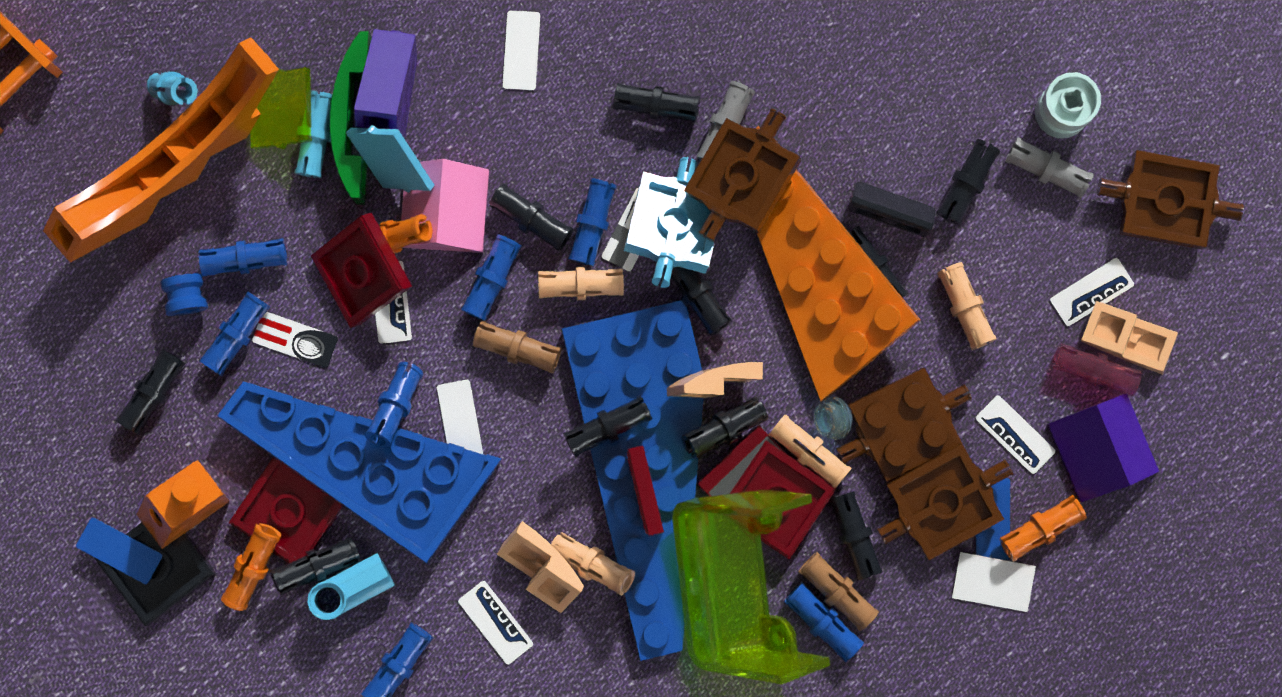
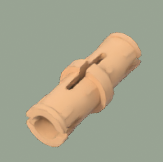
M962 262L946 267L947 271L945 269L939 271L937 275L941 279L953 305L950 308L952 316L958 317L970 343L971 350H975L987 345V342L992 343L997 338L993 334L981 305L984 304L981 295L976 296L963 268L964 265Z
M576 267L575 271H538L539 298L577 297V300H586V296H623V269L585 270V267Z
M786 414L769 433L770 437L776 439L798 458L797 462L803 466L807 465L834 488L841 483L852 469L822 445L824 441L817 436L814 439L789 419V416ZM795 439H797L804 446H806L807 449H809L812 453H814L821 460H823L825 462V465L822 462H820L817 458H815L809 451H807L800 444H798L795 441Z
M563 532L560 535L558 534L552 541L551 545L573 569L578 571L581 578L587 581L591 579L596 582L598 581L621 596L631 587L635 571L604 556L603 550L597 547L589 548Z

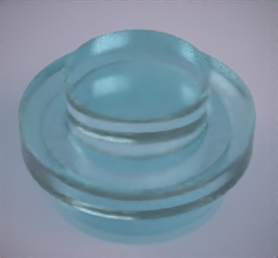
M827 398L816 407L814 411V424L819 434L823 437H829L833 440L843 439L850 432L852 413L841 398Z

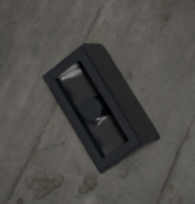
M859 181L855 185L847 208L855 214L921 237L927 236L932 230L936 212L932 206Z

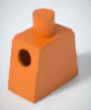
M197 460L150 491L145 496L137 516L161 549H163L229 503V500L205 467ZM155 512L160 517L162 523L156 517Z

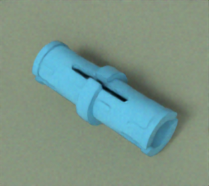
M168 71L161 73V75L154 73L147 80L146 87L148 93L166 105L175 106L178 104L183 105V103L188 105L197 97L198 89L194 81L178 72ZM178 86L185 87L186 89H178ZM158 87L165 88V91L158 90Z
M309 91L304 127H299L298 136L302 137L295 174L322 178L321 172L326 144L331 142L329 128L332 94L320 92L318 94L317 91Z

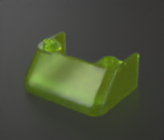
M757 490L693 498L680 502L675 506L672 519L687 647L692 661L700 669L782 685L830 666L829 657L798 652L796 633L791 624L781 616L769 614L760 535L774 532L780 527L782 512L812 503L811 494Z

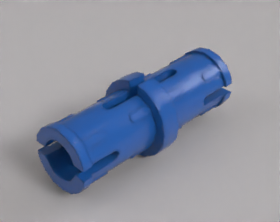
M591 178L582 214H577L575 221L579 225L568 260L594 267L603 231H608L610 224L606 220L617 185Z
M497 234L483 266L478 267L475 272L477 279L461 311L486 322L500 289H505L508 283L506 277L522 247L520 244Z
M284 238L246 244L245 240L236 241L234 246L201 249L198 251L199 265L203 277L238 271L243 275L250 274L252 269L288 265Z
M247 291L227 322L223 321L218 328L221 331L199 361L223 376L230 362L242 346H248L251 341L249 336L270 306Z
M400 362L387 391L380 394L377 401L378 411L365 433L366 439L374 445H377L379 438H382L380 447H390L402 417L408 416L412 408L410 400L419 381L423 377V371L416 365L412 364L409 372H407L406 369L409 363Z
M804 583L798 585L783 601L810 627L809 632L814 637L819 636L844 662L853 657L863 646L864 642L852 633L837 617L838 612L833 607L828 609L813 595Z
M411 622L397 645L390 653L386 652L382 657L383 664L365 690L362 691V696L392 697L403 680L411 677L414 672L412 667L434 637Z

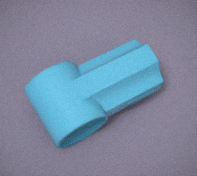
M376 553L337 575L316 584L308 594L307 603L309 610L314 616L319 619L330 620L394 587L395 584L380 555ZM326 587L333 588L340 596V605L334 612H326L318 605V595Z

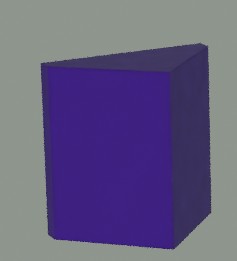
M1127 393L1047 424L1080 503L1125 488L1159 472Z

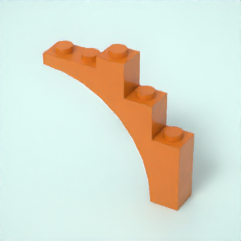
M251 37L238 43L226 64L208 87L168 128L112 173L83 192L54 207L43 232L66 259L72 262L146 223L161 198L196 181L212 155L248 137L261 115L257 106L279 70L278 67Z

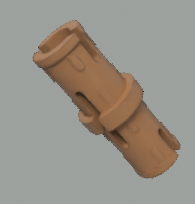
M485 321L480 322L473 339V346L507 357V361L517 364L519 361L552 374L555 371V367H557L562 350L560 347L529 338L526 332L518 330L515 333Z
M818 552L814 553L798 570L825 596L824 602L829 607L834 605L859 631L865 629L878 615L879 611L852 587L853 581L847 576L843 578Z

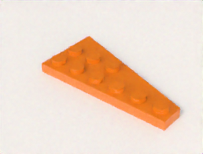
M796 169L766 223L757 235L820 401H825L921 320Z

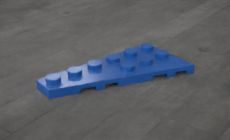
M244 381L217 415L223 422L425 564L429 563L502 459L467 450L465 447L452 443L447 444L401 428H397L390 447H380L382 438H379L377 445H374L365 437V433L373 421L371 419L346 414L321 404L316 405L299 400L291 395Z

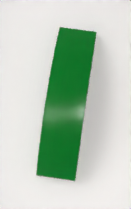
M360 31L343 58L335 80L330 109V134L335 163L347 192L357 205H365L367 164L362 156L351 155L352 142L346 132L353 128L355 82H361L372 39L368 31Z

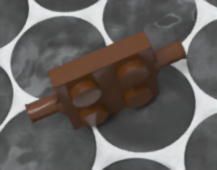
M771 108L759 130L743 127L728 118L725 119L684 189L687 196L704 204L711 212L698 232L699 235L714 242L725 220L740 223L754 232L760 233L801 163L799 155L781 147L774 138L786 119L784 114L779 111L777 113L775 109Z
M1139 150L1132 154L1129 176L1124 183L1100 178L1098 183L1100 188L1097 189L1098 196L1121 199L1123 215L1119 235L1201 250L1207 247L1210 226L1216 217L1240 221L1243 212L1240 211L1244 209L1242 203L1238 204L1219 200L1217 180L1220 165Z
M925 367L848 404L847 407L856 423L858 438L836 448L837 454L840 456L854 449L839 457L840 460L846 464L866 453L875 462L883 480L887 482L937 457L958 444H962L952 424L950 410L968 401H972L971 394L966 393L969 391L968 388L963 384L942 395L934 387ZM966 393L965 395L954 400V398Z
M960 443L886 484L897 504L899 518L881 528H877L880 536H883L881 538L885 545L908 532L918 541L926 558L931 560L1004 520L994 501L991 486L1009 476H1013V471L1011 468H1007L1009 464L1005 459L982 471L972 462L964 445Z

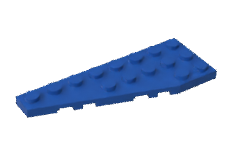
M680 300L562 329L584 424L597 418L596 413L604 409L606 412H609L636 399L640 395L652 416L651 421H646L618 435L619 440L610 443L608 440L590 449L617 563L635 571L633 583L625 593V598L640 661L679 652L683 648L698 458L693 459L691 453L688 454L682 442V435L701 427L703 398L667 396V387L684 377L702 371L688 309L684 302ZM638 446L644 447L664 530L662 534L649 537L645 534L627 459L628 449Z

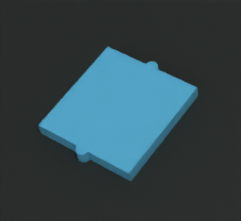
M371 125L369 128H350L346 132L383 188L403 189L409 193L411 190L430 191L435 186L398 129H377Z

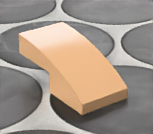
M1096 301L1081 341L1115 357L1163 375L1178 332L1140 320L1136 314Z
M763 362L737 363L691 374L667 387V396L708 398L724 395V382L744 383L763 379Z
M523 521L504 541L497 553L498 556L532 578L526 588L527 591L560 613L581 593L584 587L577 574L562 555L546 539Z

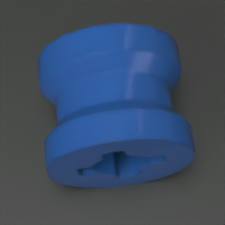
M183 274L160 281L161 291L167 294L168 302L164 307L167 316L188 315L208 309L207 299L201 295L200 290L204 283L202 274Z

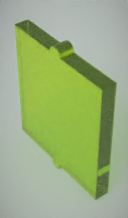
M303 67L286 71L278 68L276 76L257 106L261 115L250 132L251 149L276 147L284 150L290 144L312 141L311 78L309 68Z

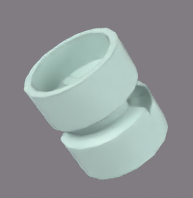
M1065 73L1058 76L1041 94L1036 103L1035 118L1039 127L1047 135L1055 138H1069L1078 134L1097 115L1101 105V93L1096 83L1081 73Z

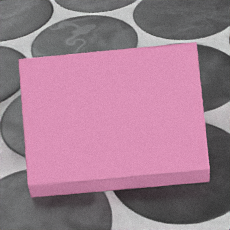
M447 159L420 162L435 186L430 191L411 190L408 193L403 190L401 221L423 214L427 218L425 221L419 222V224L430 220L433 234L429 241L407 245L402 248L483 253L489 169Z

